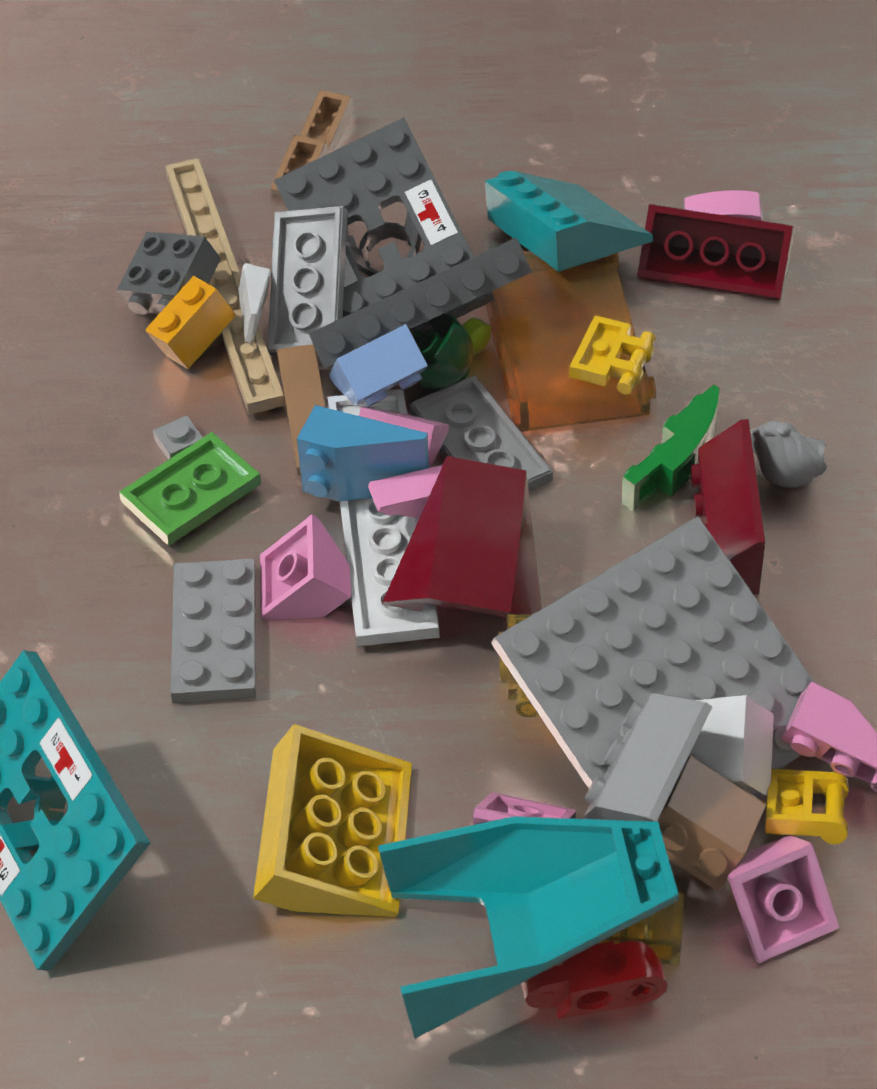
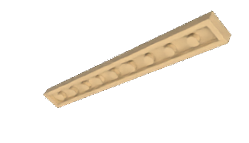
M199 158L165 165L166 175L186 234L205 236L221 258L209 285L219 291L236 314L234 319L221 332V336L248 414L285 406L284 394L259 325L254 340L251 343L245 341L239 300L241 275Z

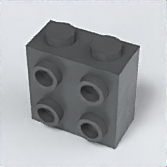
M146 232L117 291L127 302L128 308L133 312L141 315L147 313L159 314L193 276L209 284L221 258L205 236Z

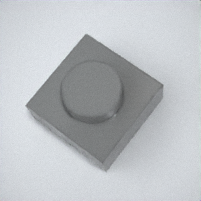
M187 415L153 430L155 442L168 460L203 438Z

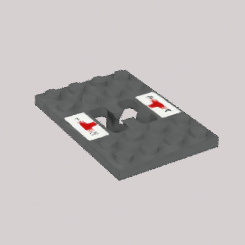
M404 117L274 180L288 211L343 206L347 209V226L356 221H362L366 225L368 231L360 240L359 249L346 242L343 317L474 257ZM393 203H403L407 209L405 226L398 223L384 222L381 211ZM395 238L408 242V245L412 248L407 258L401 256L393 241L378 249L385 264L384 269L377 271L370 267L368 252L380 241ZM421 241H422L423 244H424V249H423L422 252L419 253V249H420V245H421ZM360 271L365 273L369 277L362 276ZM491 291L443 314H451L457 319L494 301L493 293ZM426 321L409 329L412 336L418 330L425 334L433 326Z

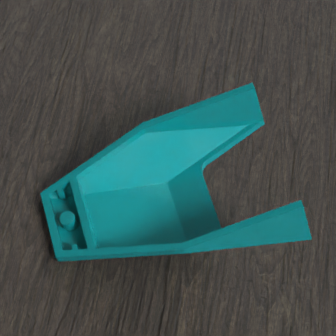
M513 816L378 846L392 898L475 902L485 906L497 966L400 986L414 1039L551 969L679 900L658 822Z

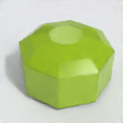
M472 317L462 325L471 336L474 345L473 356L485 349L491 339V326L479 318Z

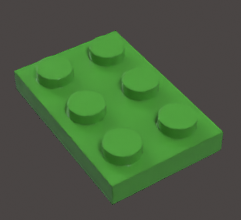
M211 432L119 491L121 502L167 545H170L261 485V477L258 471Z

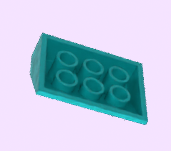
M504 171L499 173L498 177L485 180L488 220L513 239L517 238L520 244L558 272L653 242V235L580 185L517 171Z

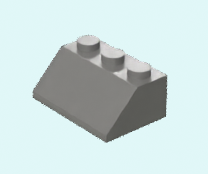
M651 693L641 704L635 701L622 725L628 728L623 740L615 739L603 762L608 764L609 767L603 779L597 776L584 800L589 802L590 805L584 818L657 822L713 706L702 701Z

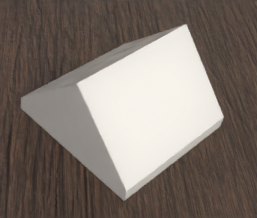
M747 695L696 700L706 702L713 707L690 754L760 800L767 801L768 787L771 784L774 714Z

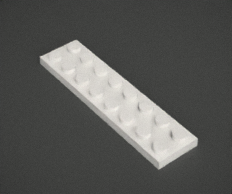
M402 389L386 391L387 398L370 406L407 414L404 391ZM345 395L328 397L329 409L359 416L360 408L367 407L365 402L355 406ZM373 498L340 501L346 558L350 565L351 600L357 647L439 638V625L435 604L425 603L422 612L381 605L419 519L400 515L389 516L383 512H378Z

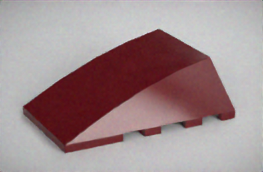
M447 456L381 605L422 612L425 603L503 616V626L513 627L540 611L542 604L526 470Z

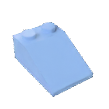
M405 324L336 359L329 378L355 406L365 402L367 407H370L388 397L386 390L398 384L403 390L422 380L420 373L428 365Z

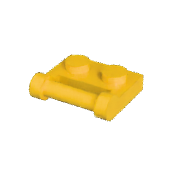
M771 769V784L768 787L765 833L779 834L781 836H820L828 844L837 845L843 843L848 835V824L844 819V799L848 796L849 782L846 776L837 772ZM813 793H820L825 796L826 814L812 813Z

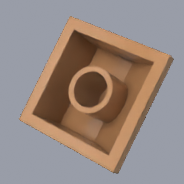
M690 754L657 820L668 859L719 892L728 879L729 874L744 856L765 809V802Z

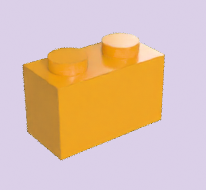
M193 276L145 331L165 356L189 369L234 319L236 314L216 288Z

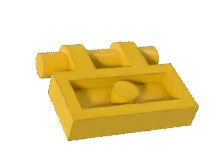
M595 315L569 366V377L605 387L611 376L616 377L620 380L617 390L622 394H630L633 387L639 385L644 372L642 368L644 364L648 363L654 354L655 348L653 345L656 337L648 331L643 332L640 338L630 336L631 324ZM622 353L631 356L629 361L619 358Z

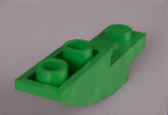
M713 384L704 393L697 394L692 398L687 407L677 415L670 416L665 421L662 427V444L656 445L649 456L637 466L633 465L628 468L623 475L622 503L634 511L659 489L672 497L690 479V465L697 464L698 448L714 436L718 414L719 387Z

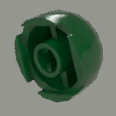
M441 314L428 322L433 327L425 334L418 330L413 335L428 365L420 373L422 380L416 383L420 387L433 390L443 389L465 380L470 373L474 345L469 333L451 314Z

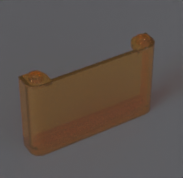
M531 251L523 252L532 273L493 290L492 293L495 300L485 305L513 423L521 432L650 415V399H656V385L653 376L647 377L645 366L642 368L644 374L639 385L634 386L630 394H622L617 390L620 380L616 377L611 376L606 387L569 377V366L595 315L631 324L630 336L636 337L617 271L619 269L618 253L558 272ZM622 353L619 359L629 361L631 356Z

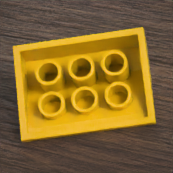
M293 724L273 749L253 899L294 912L396 917L399 914L400 898H392L378 846L405 840L412 763Z

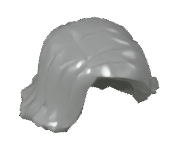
M769 421L758 428L750 430L753 452L756 454L763 476L770 483L779 487L799 488L811 483L827 469L824 462L826 443L821 439L807 438L800 435L790 423Z

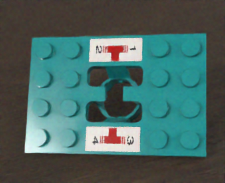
M23 650L0 681V901L37 970H52L151 843L38 653ZM41 758L52 774L50 778L37 777L35 774L36 765ZM13 796L19 805L36 799L33 820L13 823L7 811L8 803ZM67 800L68 810L65 815L61 811L49 810V808L64 809ZM38 849L32 857L29 851Z

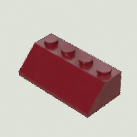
M649 204L645 230L653 235V242L642 245L637 276L781 299L790 264L796 228L786 224Z
M749 419L739 420L698 448L697 464L690 465L691 488H698L699 494H694L693 497L694 517L698 516L702 519L703 524L753 595L760 593L765 535Z

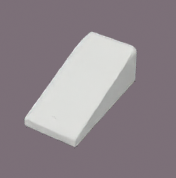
M251 264L243 265L239 285V300L245 341L250 343L254 340L271 277L270 269Z

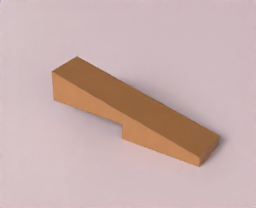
M319 90L300 136H293L274 180L334 150L355 114L351 96ZM273 181L270 187L271 194L281 196Z
M313 344L277 349L298 475H301L297 437L314 406L325 407Z

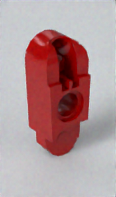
M613 940L596 944L562 962V965L554 966L522 983L521 986L524 1000L528 1006L542 1009L556 1007L558 1019L652 1002L660 998L667 991L668 983L663 965L652 948L639 941L614 944Z

